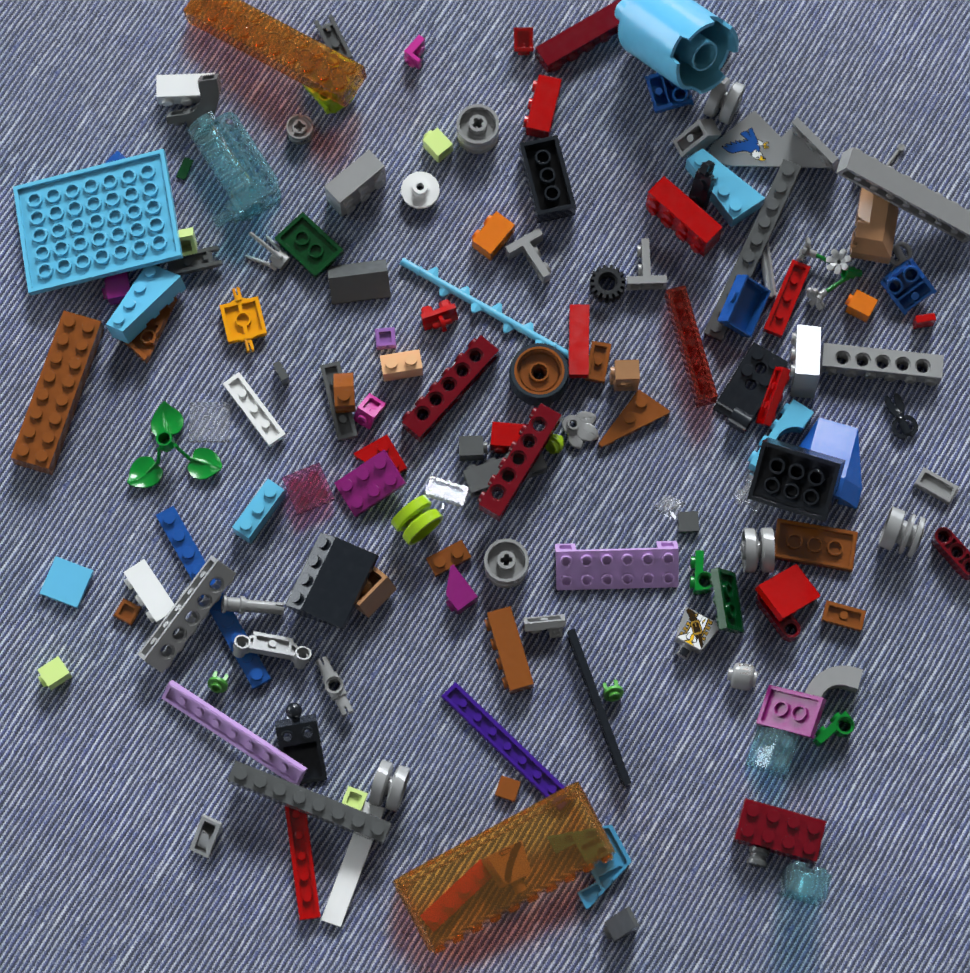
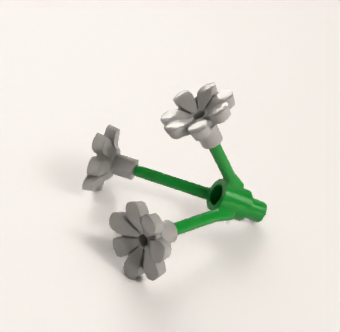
M806 237L805 244L800 249L796 261H803L804 257L807 256L811 258L816 257L829 263L826 267L828 271L834 270L835 274H841L842 279L827 289L820 291L817 288L812 289L811 287L806 289V295L811 299L809 301L812 307L816 305V308L820 311L825 307L823 298L830 291L850 278L861 277L862 270L847 265L852 259L850 255L846 256L847 251L845 249H841L840 252L837 249L831 250L832 257H824L811 249L810 238Z

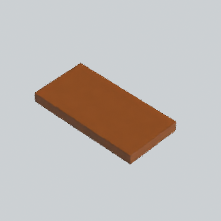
M778 518L774 536L775 560L852 572L858 532Z

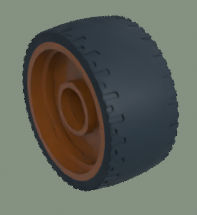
M533 343L527 345L517 352L511 362L509 369L510 385L515 395L529 405L551 404L562 396L568 385L569 367L567 361L557 348L549 344ZM541 373L544 375V378L536 379L534 375Z

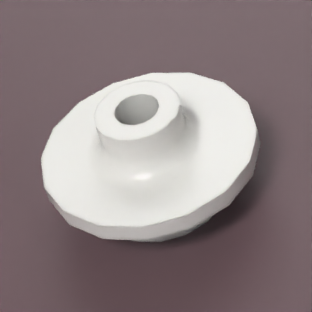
M414 172L408 175L401 186V195L404 202L416 209H425L432 206L440 194L436 178L426 172ZM418 186L424 187L422 190L417 189Z

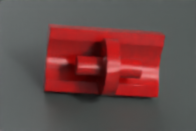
M446 299L439 303L438 309L433 310L429 305L422 307V314L420 315L424 330L441 327L442 332H446V325L459 320L455 304H451Z

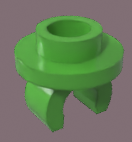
M215 671L213 677L209 678L207 685L213 692L223 693L228 688V674H225L224 678L217 677L218 671Z
M613 680L614 686L607 687L606 682L603 683V697L606 701L615 702L623 696V688L619 686L617 680Z

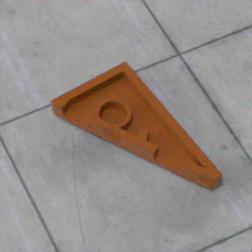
M176 296L174 301L170 305L163 307L159 311L160 314L155 319L152 318L146 324L147 327L129 344L125 343L146 364L149 362L177 302Z
M638 389L598 443V446L600 448L614 443V441L628 436L662 417L668 416L670 410Z

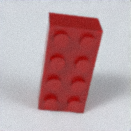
M665 176L648 191L646 200L647 211L651 215L659 217L661 223L666 228H671L675 231L676 236L681 241H686L693 252L696 254L700 253L704 257L719 242L723 227Z

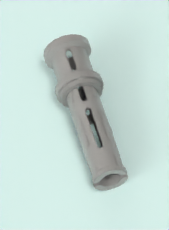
M225 594L222 596V613L231 611L238 612V614H244L245 612L284 614V602L248 600L244 596L236 598L227 597Z

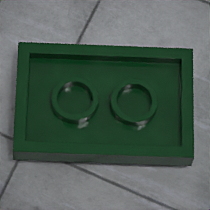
M304 212L298 215L274 238L315 279L344 254V250Z
M721 568L711 569L710 582L714 589L713 602L717 609L716 622L719 629L735 634L744 633L736 573Z

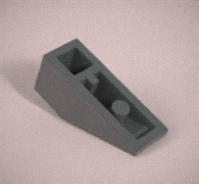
M630 906L605 921L603 932L608 940L612 939L613 943L636 932L639 923Z

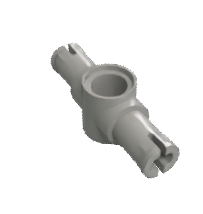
M322 657L324 664H322L320 659L315 663L323 676L322 681L332 701L336 702L341 716L345 717L347 716L345 709H347L349 714L353 713L354 709H352L346 696L347 692L344 688L343 680L338 676L337 672H334L328 657ZM338 682L340 688L337 691L330 690L329 686L331 683Z

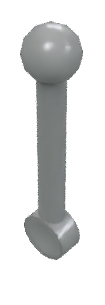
M900 143L897 145V150L886 163L887 166H890L899 152L905 149L904 144Z

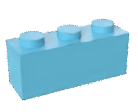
M267 479L233 525L234 533L251 544L286 497L285 490Z

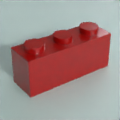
M539 74L538 80H534L532 92H535L534 97L529 99L527 107L530 113L529 116H525L523 127L526 128V135L539 138L550 136L562 79Z

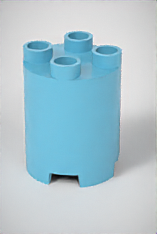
M621 0L615 8V17L619 20L618 37L621 46L628 53L679 88L692 89L703 94L715 88L725 79L726 76L720 69L724 65L729 51L738 52V35L734 27L693 0Z

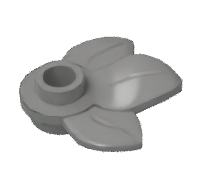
M581 411L577 415H567L562 420V429L567 433L568 442L571 446L581 449L583 441H595L599 438L597 429L592 425L597 418L596 415L591 412ZM570 421L575 423L574 428L570 426Z

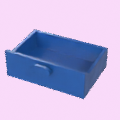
M737 275L717 321L742 337H752L771 291L751 279L749 275Z

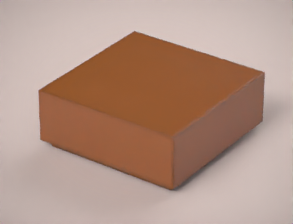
M123 598L113 616L132 626L142 608Z
M501 775L495 796L515 802L521 781Z

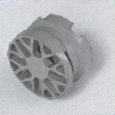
M295 114L288 119L286 130L291 142L303 145L311 141L314 136L312 120L307 115Z

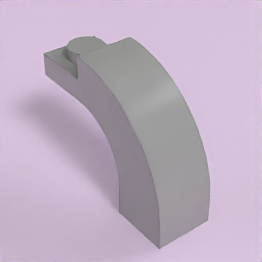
M845 665L828 668L814 677L804 693L822 697L825 692L831 689H844L856 693L863 669Z

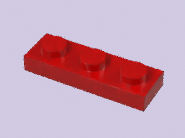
M775 366L755 423L762 426H771L776 418L775 412L783 399L784 387L790 379V369Z

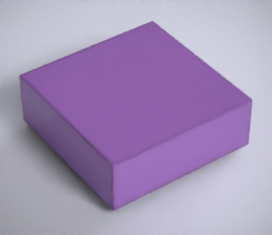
M395 327L375 329L377 350L396 348Z

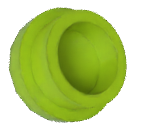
M553 434L545 449L551 454L561 452L564 448V437Z

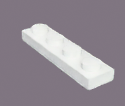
M239 372L223 383V386L269 447L286 436L285 432Z

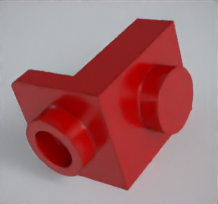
M514 27V52H518V55H530V51H534L533 27Z

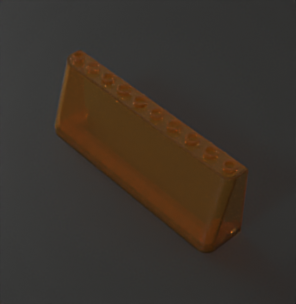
M575 782L399 876L392 883L429 953L434 952L438 954L446 949L445 945L451 942L456 944L464 940L465 934L469 932L475 934L483 929L482 925L488 922L493 924L501 920L502 914L508 911L510 914L521 908V904L525 902L530 904L540 898L539 894L545 891L547 894L553 892L558 888L557 885L563 881L567 884L577 878L576 874L582 871L584 874L595 869L594 865L600 861L606 863L614 858L613 854L616 851L580 783Z

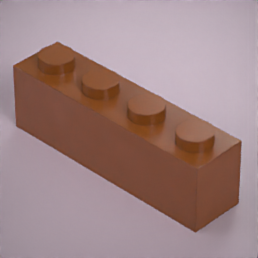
M511 606L488 612L487 619L484 622L487 632L491 631L493 636L490 639L493 651L497 650L499 658H496L498 669L503 670L504 677L501 678L504 689H508L509 693L513 694L534 688Z

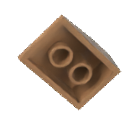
M375 566L355 605V608L368 618L397 590L388 576Z

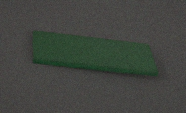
M184 157L176 177L185 180L194 160Z

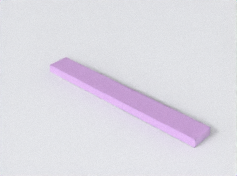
M171 680L168 683L161 699L286 781L300 785L307 770L305 766L175 681Z

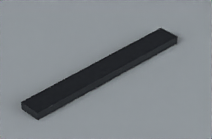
M575 628L568 630L567 638L621 786L623 789L630 787L631 780Z

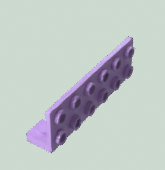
M656 541V548L576 550L575 543L555 544L557 590L668 588L679 586V548L677 541Z

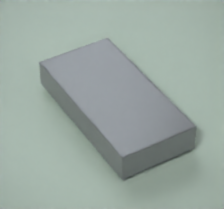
M924 467L913 485L947 505L950 504L959 486Z

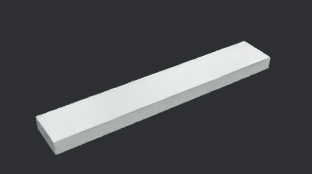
M365 801L362 811L382 819L385 808L371 805ZM353 833L321 921L341 928L373 841Z

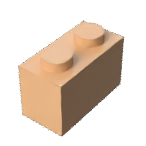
M419 349L380 356L384 382L423 375Z

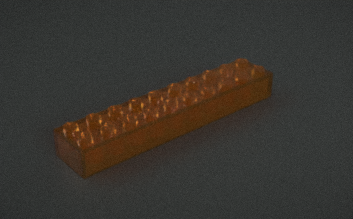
M190 0L183 10L189 23L344 107H347L367 78L363 65L242 0Z

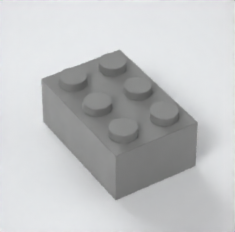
M370 150L366 151L324 186L327 202L341 217L352 213L358 203L366 201L370 197V193L384 186L386 181L385 165Z

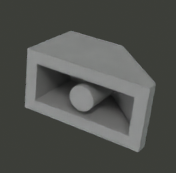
M699 119L674 139L673 143L680 156L685 157L709 146L721 136V133L713 119Z

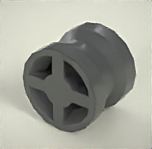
M749 846L750 856L747 858L746 864L766 868V857L769 856L770 851L760 847Z

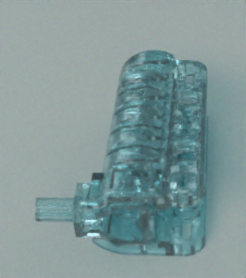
M211 111L202 115L188 128L189 136L229 197V202L225 204L226 210L212 218L217 228L231 220L235 224L240 221H248L281 201L282 195L277 176L234 113L226 112L216 118ZM226 119L233 120V124H226ZM277 193L276 199L268 198L270 195Z

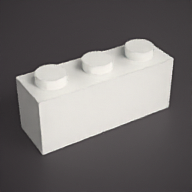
M215 73L156 75L158 104L163 106H172L173 104L189 106L193 103H199V77Z
M145 559L123 572L126 576L124 582L130 590L134 588L137 595L134 597L139 605H145L148 609V612L145 614L151 623L156 621L159 626L174 606V603Z

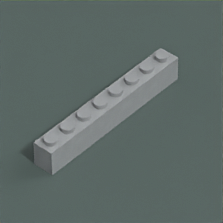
M852 147L842 153L836 174L963 243L970 241V210L961 207L955 201H950L943 197L941 193L930 190L926 185L912 180L910 176L899 173L892 166L879 162L877 158L868 156L859 148Z

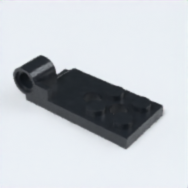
M753 342L714 405L713 410L729 418L726 424L744 434L761 408L775 366L786 367L788 361ZM763 365L766 368V372L759 374L756 372L755 367ZM753 381L756 384V388L749 390L745 387V383Z

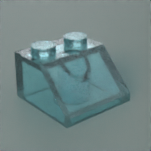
M758 726L745 765L785 779L800 736L781 729Z

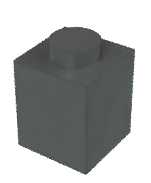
M483 435L459 436L460 461L484 460V454H488L487 442H483Z

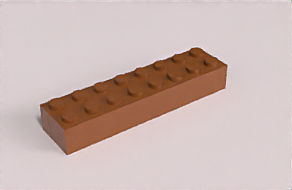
M63 310L10 457L14 464L53 475L105 329L102 321Z

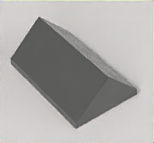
M386 259L336 265L327 268L332 305L391 297Z

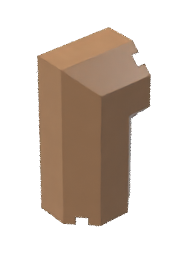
M862 187L860 189L854 225L856 228L851 239L850 257L889 264L892 256L899 207Z

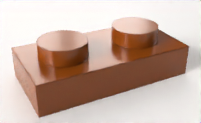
M592 341L589 354V378H585L586 381L605 383L612 344Z
M460 540L427 557L426 561L435 577H438L449 571L450 566L453 564L457 567L470 560L471 555L463 541Z
M826 600L821 621L861 632L866 611Z

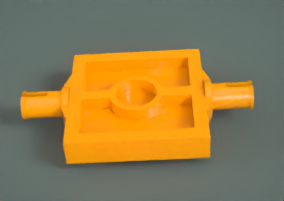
M236 287L238 295L235 288H233L234 300L230 303L219 305L228 344L245 342L246 352L250 353L249 345L251 351H255L252 340L266 336L267 331L258 296L242 298L240 287Z

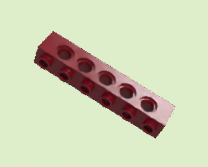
M482 335L478 339L474 338L469 343V349L464 354L460 353L456 357L455 364L451 368L447 367L444 370L439 382L435 381L429 387V393L425 397L421 396L415 403L416 407L412 411H407L402 417V428L420 443L499 357V349ZM477 355L481 359L478 362H473L470 358ZM459 370H465L468 372L465 376H459L457 374ZM447 384H451L455 388L451 391H447L444 389V386ZM439 399L441 403L439 405H432L431 401ZM425 413L428 415V418L420 420L418 415Z
M540 403L538 408H533L529 415L531 420L520 429L519 435L521 436L518 441L514 440L508 450L510 452L507 459L504 457L498 466L499 472L497 475L493 474L488 482L490 487L479 496L477 502H479L480 511L498 521L502 519L561 422L562 415L542 403ZM536 424H542L544 426V429L542 431H537L534 429V426ZM525 441H532L534 446L527 448L523 443ZM517 457H520L524 460V462L520 465H517L513 462V460ZM510 474L514 479L506 482L503 480V476ZM500 491L503 493V497L496 499L492 494Z

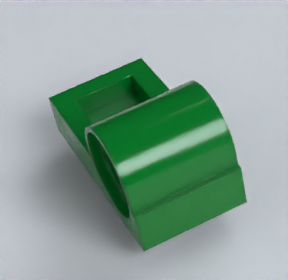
M696 550L694 556L690 558V568L694 569V576H690V588H693V595H702L709 593L713 587L710 582L711 573L703 571L704 551ZM707 579L710 585L703 587L700 585L699 580Z
M846 711L842 714L837 712L829 720L831 724L827 728L822 726L816 731V738L813 742L818 747L833 734L840 738L850 735L854 729V721ZM845 722L849 730L846 732L841 731L839 723Z

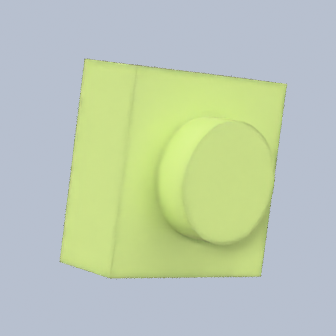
M348 786L342 803L362 811L368 793Z

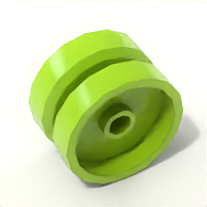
M421 495L409 502L391 521V525L397 532L404 531L402 538L409 546L424 539L443 520V516L437 509H430L432 503L425 495Z

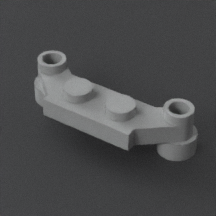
M253 631V634L249 637L238 635L233 642V655L237 658H242L247 653L291 660L297 669L305 668L312 653L306 646L298 647L293 642V638Z

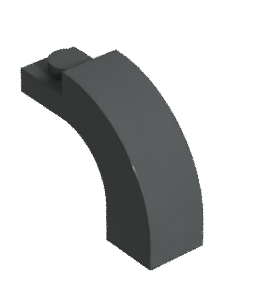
M220 74L200 76L198 80L200 102L191 108L169 111L166 116L167 125L180 126L187 122L188 129H192L205 123L213 115L220 101L222 92Z

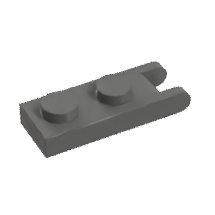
M330 14L328 15L329 23L320 26L319 21L316 20L314 24L331 59L337 65H341L352 60L353 56L333 15Z
M219 246L199 249L196 254L168 261L169 271L182 276L220 267L223 265L222 260L214 261L212 253L219 251Z

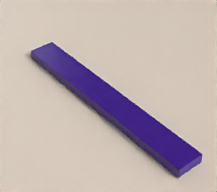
M456 682L441 696L452 709L559 812L575 797Z

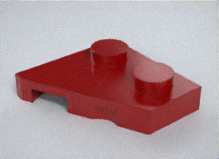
M387 434L353 453L356 459L366 462L381 451L386 450L400 474L407 470V466Z

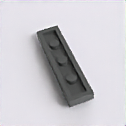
M340 361L320 365L338 442L358 438L352 412L336 413L333 374L342 373Z

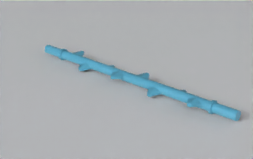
M405 258L401 260V266L416 273V276H421L439 286L440 297L451 293L469 303L473 314L483 311L501 321L504 333L515 329L534 340L535 343L549 344L557 348L569 360V351L559 346L557 342L554 343L534 332L532 322L522 325L504 315L501 303L490 307L472 297L468 286L458 289L439 278L437 267L426 271L422 266L419 267Z

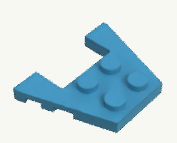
M612 825L547 836L555 854L575 844L596 883L577 892L586 910L595 903L632 863Z

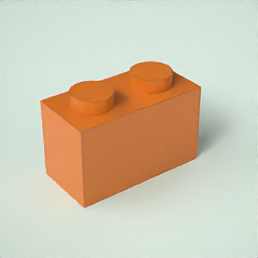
M496 211L493 215H489L486 218L481 230L475 231L471 238L472 247L491 261L515 232V224Z

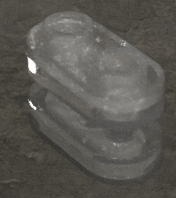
M750 472L744 481L747 483L744 489L739 488L733 498L736 499L735 504L739 507H742L744 503L749 505L751 508L748 513L755 517L763 503L747 499L754 475L753 472Z

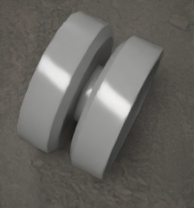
M725 77L719 85L711 90L703 114L713 118L721 108L718 117L719 121L729 125L741 104L746 86L735 82L728 91L730 79Z
M473 104L465 107L457 118V140L460 146L473 154H483L493 149L499 139V119L496 112L483 104Z
M772 527L761 528L758 539L754 528H743L741 559L744 573H755L758 560L760 570L763 573L774 571L775 540Z
M507 538L492 543L486 550L484 557V570L488 580L495 586L505 589L516 587L523 582L529 567L528 553L523 545L516 540Z
M382 760L372 782L369 804L379 807L387 795V810L397 812L406 790L411 769L400 765L396 769L394 776H392L393 763Z

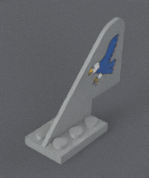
M755 110L713 143L710 148V154L723 165L731 167L780 168L783 159L801 165L802 168H825L826 170L831 169L833 172L837 170L839 165L838 157L798 117L792 122L793 127L780 137Z

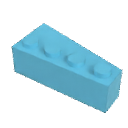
M156 265L144 267L106 324L111 336L129 344L147 327L146 324L152 318L155 319L160 314L159 311L163 307L170 305L174 301V297L186 289L182 277Z

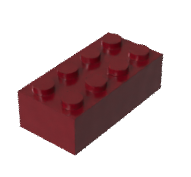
M745 798L732 842L764 848L771 853L814 865L817 862L827 821Z

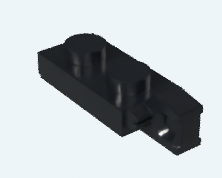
M710 160L702 162L701 167L698 168L689 193V198L705 212L716 181L714 175H712L715 163Z

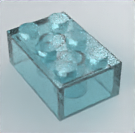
M794 861V864L790 863L783 870L777 895L819 906L826 900L832 875L828 874L826 869L815 867L814 870L807 868L805 863Z

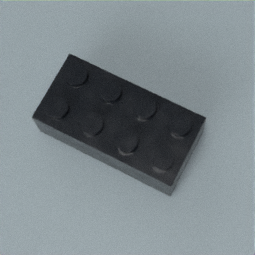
M558 135L519 143V154L537 224L574 216L576 214V204Z

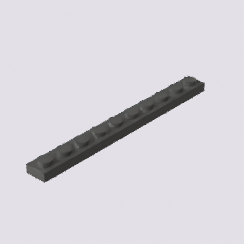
M783 159L706 326L705 336L723 342L729 328L717 320L737 275H749L752 279L802 170L801 165Z

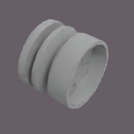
M892 506L883 527L878 547L891 551L895 543L899 544L898 554H902L906 546L908 547L906 557L911 558L921 543L925 531L924 524L926 518L920 516L917 524H914L916 514H912L909 520L905 521V510Z

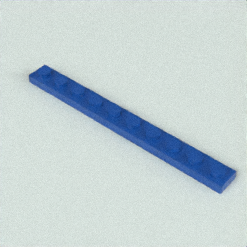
M173 505L157 514L156 517L190 578L193 580L206 562ZM215 578L210 582V585L216 582ZM221 596L219 601L214 603L209 611L233 652L235 637L246 635L234 612H221ZM247 653L242 658L235 657L253 690L271 680L258 654Z

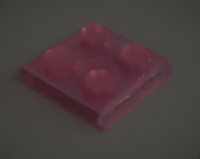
M320 463L282 477L297 516L335 500Z

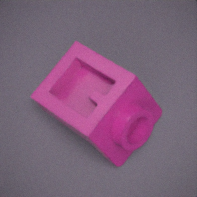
M418 35L404 51L405 62L410 67H416L418 70L422 67V60L419 57L425 51V39L422 36Z
M369 393L357 407L353 418L354 421L370 429L374 420L385 408L386 403Z

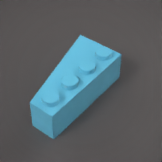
M702 148L687 158L685 168L694 179L702 162L710 160L715 163L712 175H714L716 181L710 201L732 228L760 209L765 201V197Z

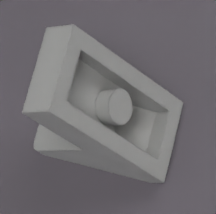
M203 814L190 850L209 858L218 836L223 831L222 823Z

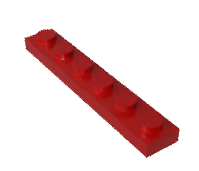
M285 806L299 920L321 918L308 817L305 813Z

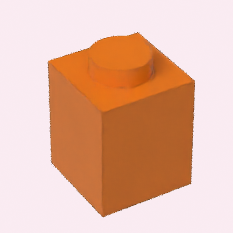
M857 289L854 295L850 293L845 302L848 305L845 312L867 323L878 300Z

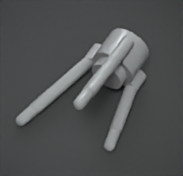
M249 232L252 238L272 253L269 259L272 263L247 254L245 258L270 267L274 271L277 269L283 270L290 261L288 254L268 235L266 239L276 250L271 248L253 232Z

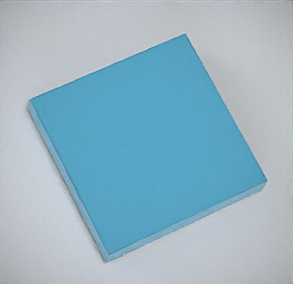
M56 556L42 586L40 595L78 609L94 571Z

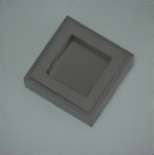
M281 362L273 363L274 370L282 385L289 384V376Z
M698 511L677 513L679 533L699 532Z

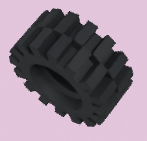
M603 265V268L599 266L597 271L594 270L590 277V292L601 303L602 300L605 303H609V301L613 303L615 299L619 300L624 293L626 279L623 277V272H619L618 267L616 269L613 268L614 265H610V267ZM603 278H611L615 282V287L609 291L604 290L600 286V281Z

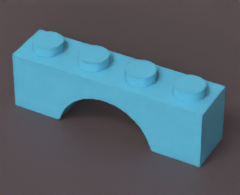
M793 399L791 404L786 403L780 412L783 414L780 420H774L770 426L771 433L769 436L764 435L759 445L761 446L762 441L768 437L777 440L786 433L795 432L801 434L814 412ZM760 449L758 452L754 450L748 459L750 462L748 469L753 472L756 468Z

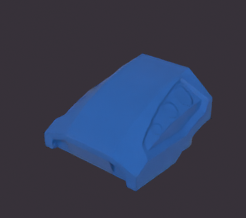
M659 73L645 76L655 113L665 112L686 105H694L690 89L679 88Z
M913 258L902 262L880 281L904 315L908 314L913 307L928 296L937 292Z

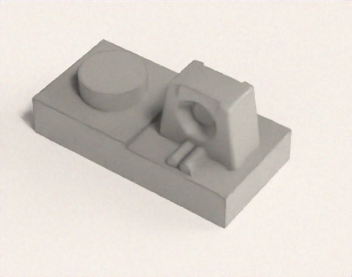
M564 614L523 618L525 632L540 633L541 630L548 629L550 638L562 637L563 627H566Z

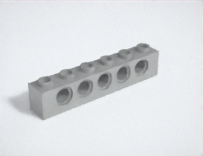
M824 343L821 349L820 372H825L826 375L844 374L846 377L864 376L866 379L884 378V380L890 382L904 380L905 383L909 384L924 382L925 385L934 386L942 380L944 355ZM843 358L846 364H839L837 359ZM863 360L866 366H859L857 361ZM877 363H884L886 365V368H879L877 366ZM898 364L904 365L905 368H906V370H905V371L899 370V369L897 368V365H898ZM918 366L924 367L925 370H926V372H925V373L919 372V371L917 370V367H918Z
M211 555L137 655L161 673L168 669L176 654L184 648L188 638L196 632L197 626L202 619L208 616L210 608L219 601L222 592L233 582L236 573ZM216 578V582L210 585V582ZM204 595V598L198 602V598ZM192 611L191 616L185 619L186 614ZM179 628V632L173 635V632ZM167 645V648L161 652V648Z

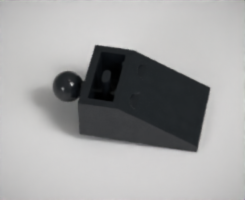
M290 703L286 707V715L289 719L275 721L279 750L307 768L300 785L327 780L316 714L301 716L302 707L298 703Z

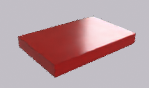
M797 563L755 588L779 622L821 596Z

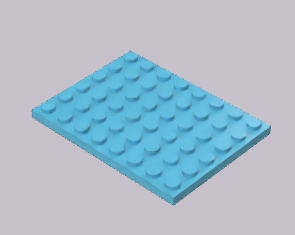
M164 149L13 187L28 293L31 296L183 258Z

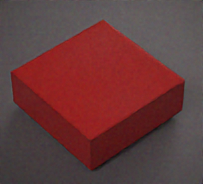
M935 313L916 315L912 322L913 329L933 326L936 321Z

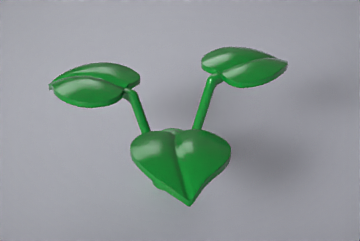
M163 401L155 411L151 421V430L156 436V442L159 445L157 448V460L155 462L149 456L136 459L130 468L127 483L136 488H149L159 483L163 477V470L158 466L162 451L170 452L173 449L179 451L186 459L191 461L188 464L190 475L199 480L208 479L220 472L222 462L218 455L208 448H197L193 452L192 458L175 443L172 435H176L182 430L184 419L178 410Z

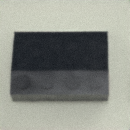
M768 437L762 441L747 499L826 522L846 460Z
M320 532L285 605L298 615L344 629L379 556L342 539Z

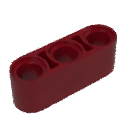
M946 527L939 528L932 536L933 546L960 577L970 580V573L965 569L966 565H970V551L950 529ZM938 535H944L947 538V542L939 541ZM951 550L959 551L960 557H954L951 554Z
M757 594V606L781 638L787 642L794 641L801 631L800 625L794 616L790 615L779 622L760 595ZM793 627L795 634H787L785 628Z

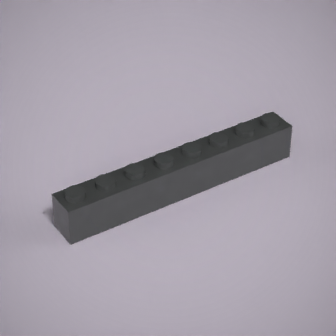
M236 760L227 779L228 783L381 845H384L392 823Z

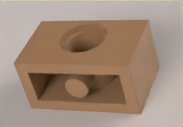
M615 360L614 367H610L609 382L610 385H613L614 391H638L640 381L639 360Z

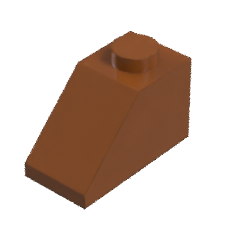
M353 372L333 374L336 413L356 412Z

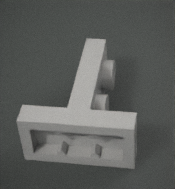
M537 228L506 246L505 254L510 260L523 252L544 284L550 281L551 269L546 262H542L540 251L535 246L543 241V233L540 228Z
M641 238L640 245H637V257H641V264H638V276H627L626 290L666 289L667 275L651 276L649 238Z

